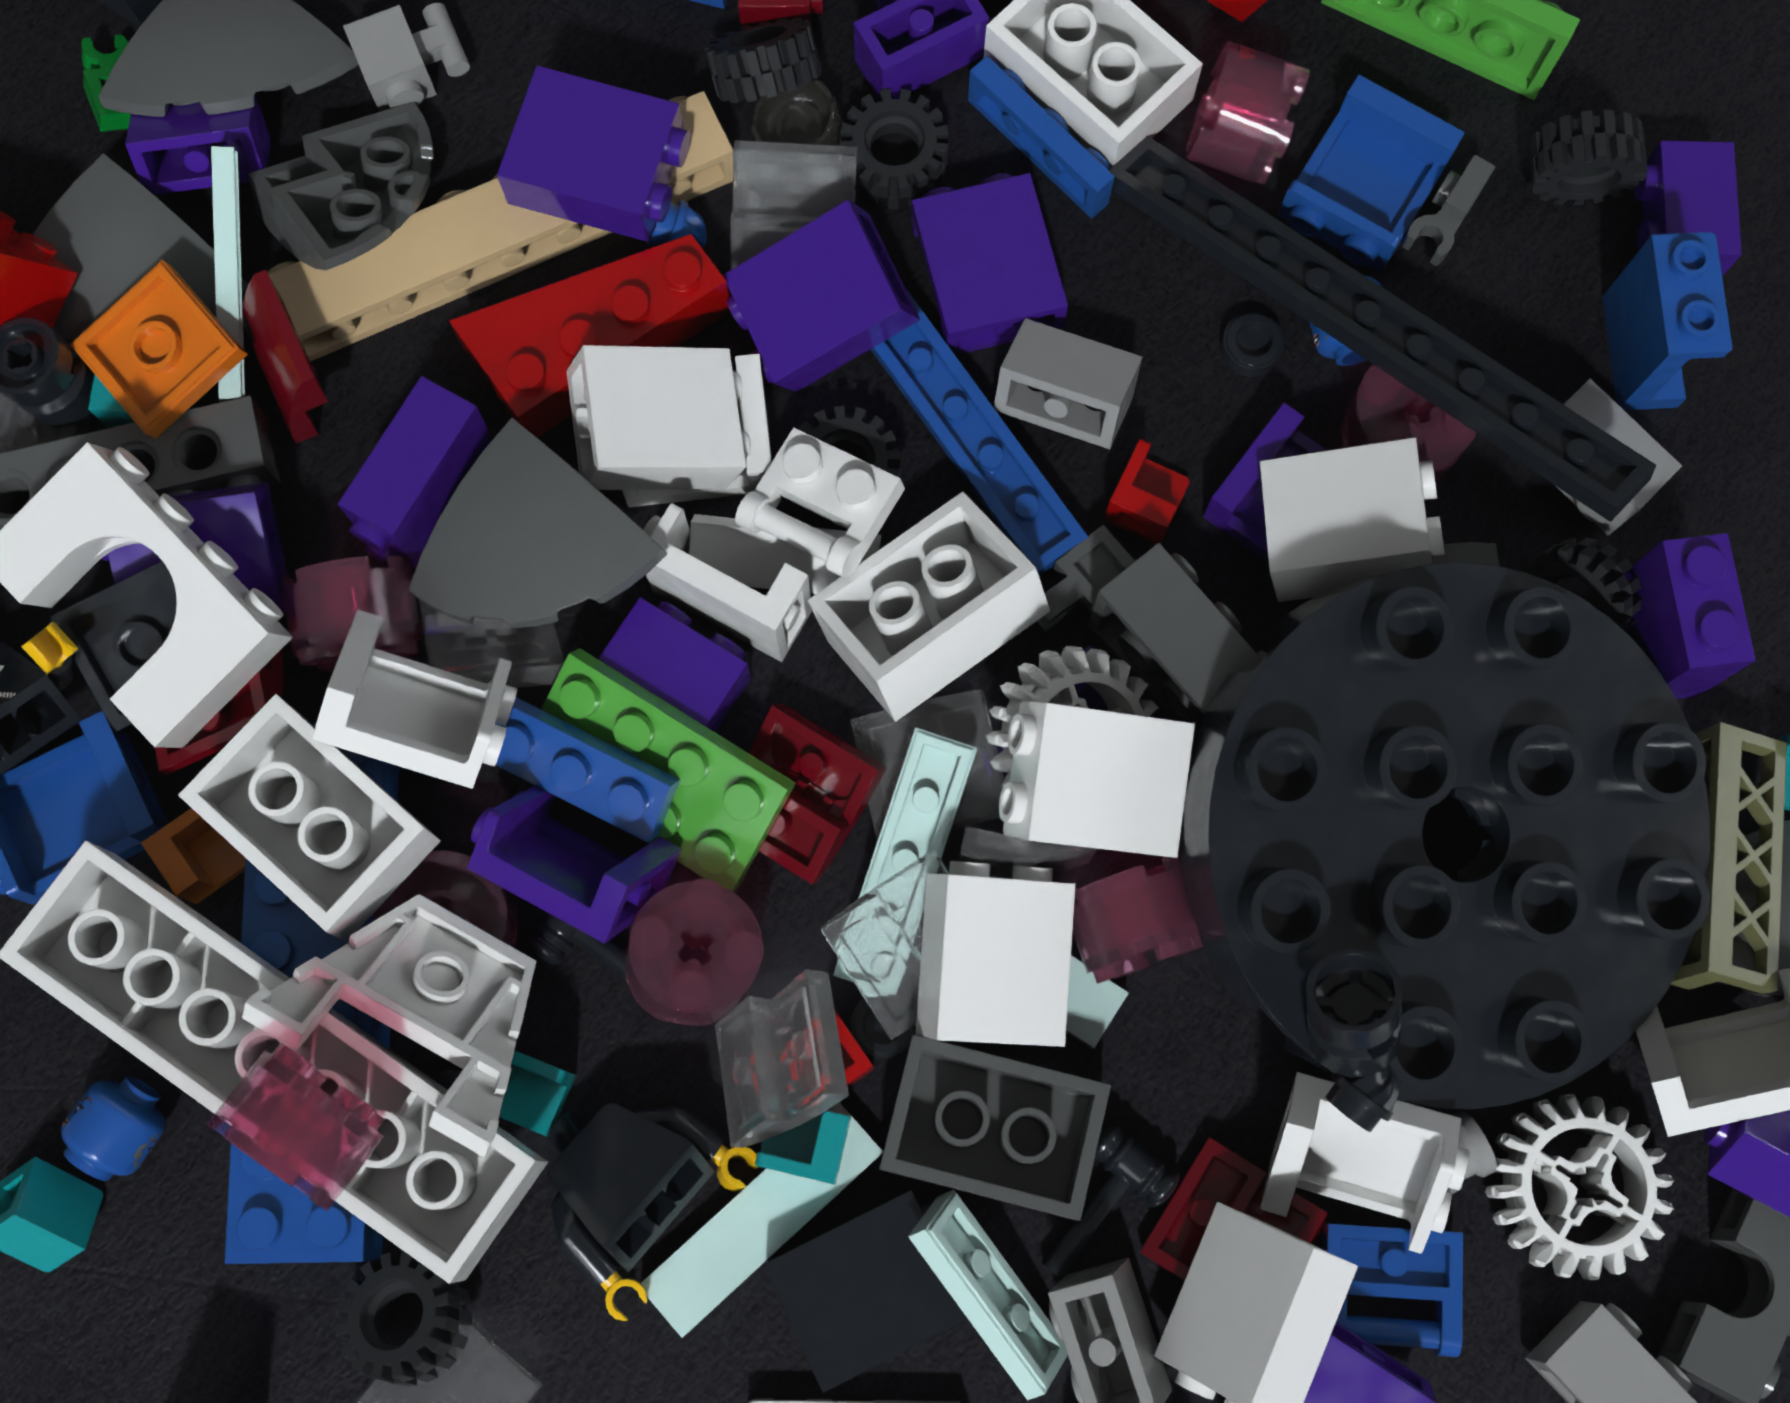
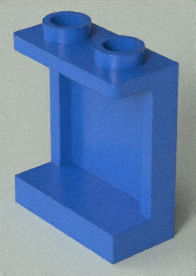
M1358 75L1347 92L1341 109L1298 179L1293 180L1289 186L1277 215L1287 220L1290 227L1297 233L1310 238L1317 237L1339 249L1341 254L1351 263L1361 267L1370 266L1382 273L1451 160L1465 132L1365 77Z
M1712 232L1651 235L1602 296L1616 403L1623 410L1678 408L1686 400L1682 366L1691 359L1725 357L1732 350L1717 238Z
M103 711L79 722L84 735L0 775V894H7L10 898L34 905L44 895L85 840L109 850L125 860L145 850L141 842L169 824V820L127 727L114 732Z

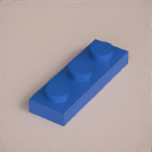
M988 56L970 70L968 101L1091 219L1109 204L1115 176L1109 172L1111 168L1108 162L1098 151L1092 148L1085 149L1071 136L1068 126L1062 117L1050 108L1043 109L1031 98L1023 81L1012 70L1008 68L1002 70Z
M515 697L506 726L495 723L507 728L496 766L647 843L659 835L680 779Z

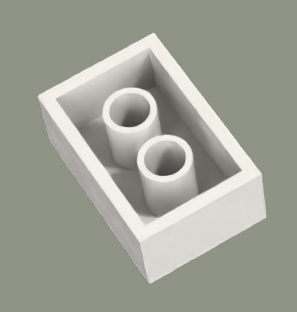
M1013 0L986 25L984 58L988 56L1002 70L1008 68L1016 73L1023 81L1028 95L1043 109L1050 108L1057 112L1067 124L1070 135L1085 149L1092 148L1098 151L1108 162L1110 168L1117 164L1147 136L1153 138L1193 100L1203 65L1201 61L1130 0Z
M964 492L955 496L861 562L849 578L840 577L808 600L828 643L895 722L1050 612L1036 567Z
M275 694L178 796L325 932L348 941L350 935L355 933L441 840L338 747L312 740L315 726Z

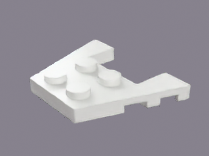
M418 894L350 935L348 944L323 959L315 956L295 968L292 978L270 991L265 986L252 994L245 1002L242 1019L296 1050L301 1047L339 999L382 1022L463 1069L434 1109L428 1126L485 1158L491 1149L497 1133L500 1110L511 1073L510 1067L517 1038L521 1030L536 960Z

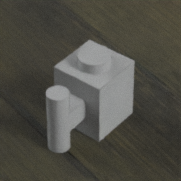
M432 3L424 8L422 13L428 28L411 34L400 5L343 26L379 112L410 102H414L418 106L423 100L437 95L425 66L442 60L447 74L451 77L461 76L470 69V64L443 3Z

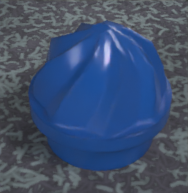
M679 200L677 205L670 203L664 222L655 221L646 246L653 248L692 234L701 248H703L707 240L703 217L690 208L688 203L683 200Z

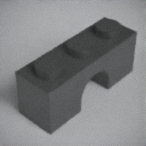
M1732 1188L1710 1240L1734 1253L1744 1265L1748 1278L1746 1295L1741 1304L1728 1313H1724L1707 1303L1683 1300L1659 1355L1664 1356L1675 1364L1689 1380L1729 1402L1759 1403L1760 1399L1766 1398L1772 1392L1778 1381L1780 1363L1777 1362V1359L1787 1336H1790V1218Z

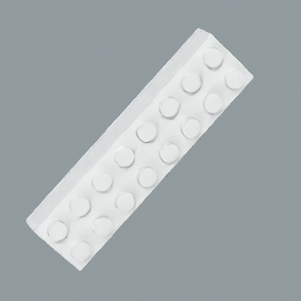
M86 840L0 950V959L449 1284L465 1281L548 1163L547 1160L499 1126L491 1149L485 1158L428 1126L434 1109L448 1090L333 1008L329 1010L298 1050L242 1019L245 1002L252 994L265 986L270 991L290 978L121 857Z

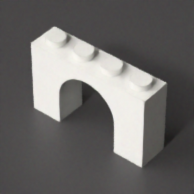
M87 442L0 530V583L21 604L52 608L101 558L111 551L126 545L141 543L157 554L169 570L175 586L177 605L174 623L163 645L110 700L154 747L183 748L293 636L278 622L283 616L280 608L260 590L252 588L249 591L233 574L238 569V565L231 556L212 541H207L204 544L189 528L194 522L189 512L169 495L162 494L159 496L144 481L150 475L149 471L134 455L122 447H118L113 451Z

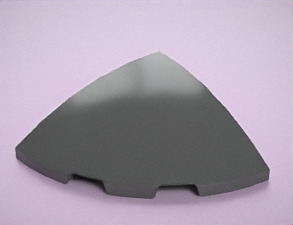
M163 0L135 32L116 61L98 97L103 108L134 115L164 117L169 110V104L182 106L197 102L203 106L207 114L213 115L254 107V95L260 91H274L290 85L296 94L304 93L345 74L359 64L353 50L328 27L292 0Z
M410 102L303 135L305 156L248 173L255 213L268 230L300 261L315 269L328 270L349 262L375 248L392 236L415 213L431 183L430 173L431 161L433 160V144L430 130L423 114L414 102Z
M104 153L74 181L32 234L55 246L59 250L55 258L78 273L53 326V329L66 340L74 341L161 260L173 266L216 316L214 250L163 202ZM242 278V300L244 301L249 284Z
M511 418L483 450L446 505L421 554L409 591L432 609L468 624H473L474 618L503 620L504 623L512 628L534 627L559 621L558 612L560 610L577 605L587 599L595 600L598 603L609 601L650 572L667 555V552L575 469L516 420Z

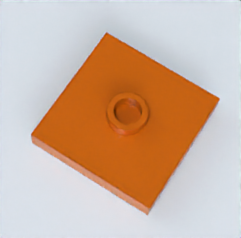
M161 260L70 344L140 429L154 439L158 438L248 355L173 266L164 260Z

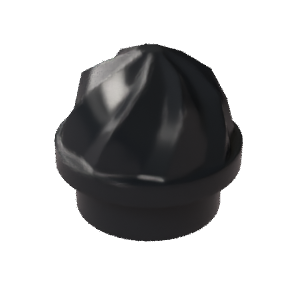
M1389 1065L1385 1069L1365 1077L1351 1078L1333 1073L1331 1078L1336 1083L1325 1097L1335 1108L1368 1132H1372L1381 1119L1390 1121L1394 1115L1392 1110L1400 1090L1397 1078Z

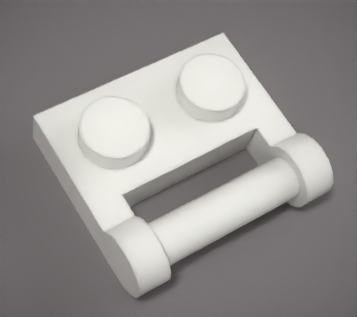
M793 427L755 490L746 494L740 502L735 521L738 526L754 534L762 530L825 561L827 570L846 579L857 569L905 490L901 478ZM785 498L848 529L844 536L836 539L777 510L776 507L781 499Z

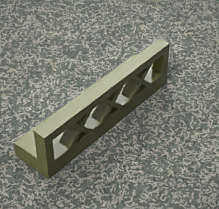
M1719 722L1695 733L1703 746L1706 756L1704 780L1708 795L1710 817V862L1707 877L1710 906L1704 923L1694 933L1683 963L1671 985L1690 990L1719 981L1761 994H1768L1778 991L1787 743ZM1742 750L1762 756V780L1756 786L1753 785L1741 767ZM1745 807L1760 827L1759 843L1751 847L1738 828L1739 812ZM1743 868L1757 888V903L1751 909H1748L1735 890L1736 874ZM1740 932L1743 933L1755 951L1754 971L1732 965L1733 937Z

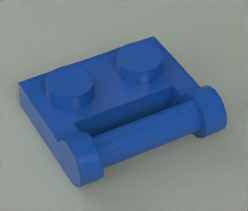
M1323 1224L1322 1249L1358 1266L1347 1295L1436 1301L1435 1317L1433 1321L1347 1315L1346 1295L1336 1320L1337 1322L1373 1345L1433 1349L1436 1356H1460L1463 1339L1462 1232L1443 1231L1441 1234L1431 1231L1424 1250L1420 1254L1408 1250L1411 1229Z

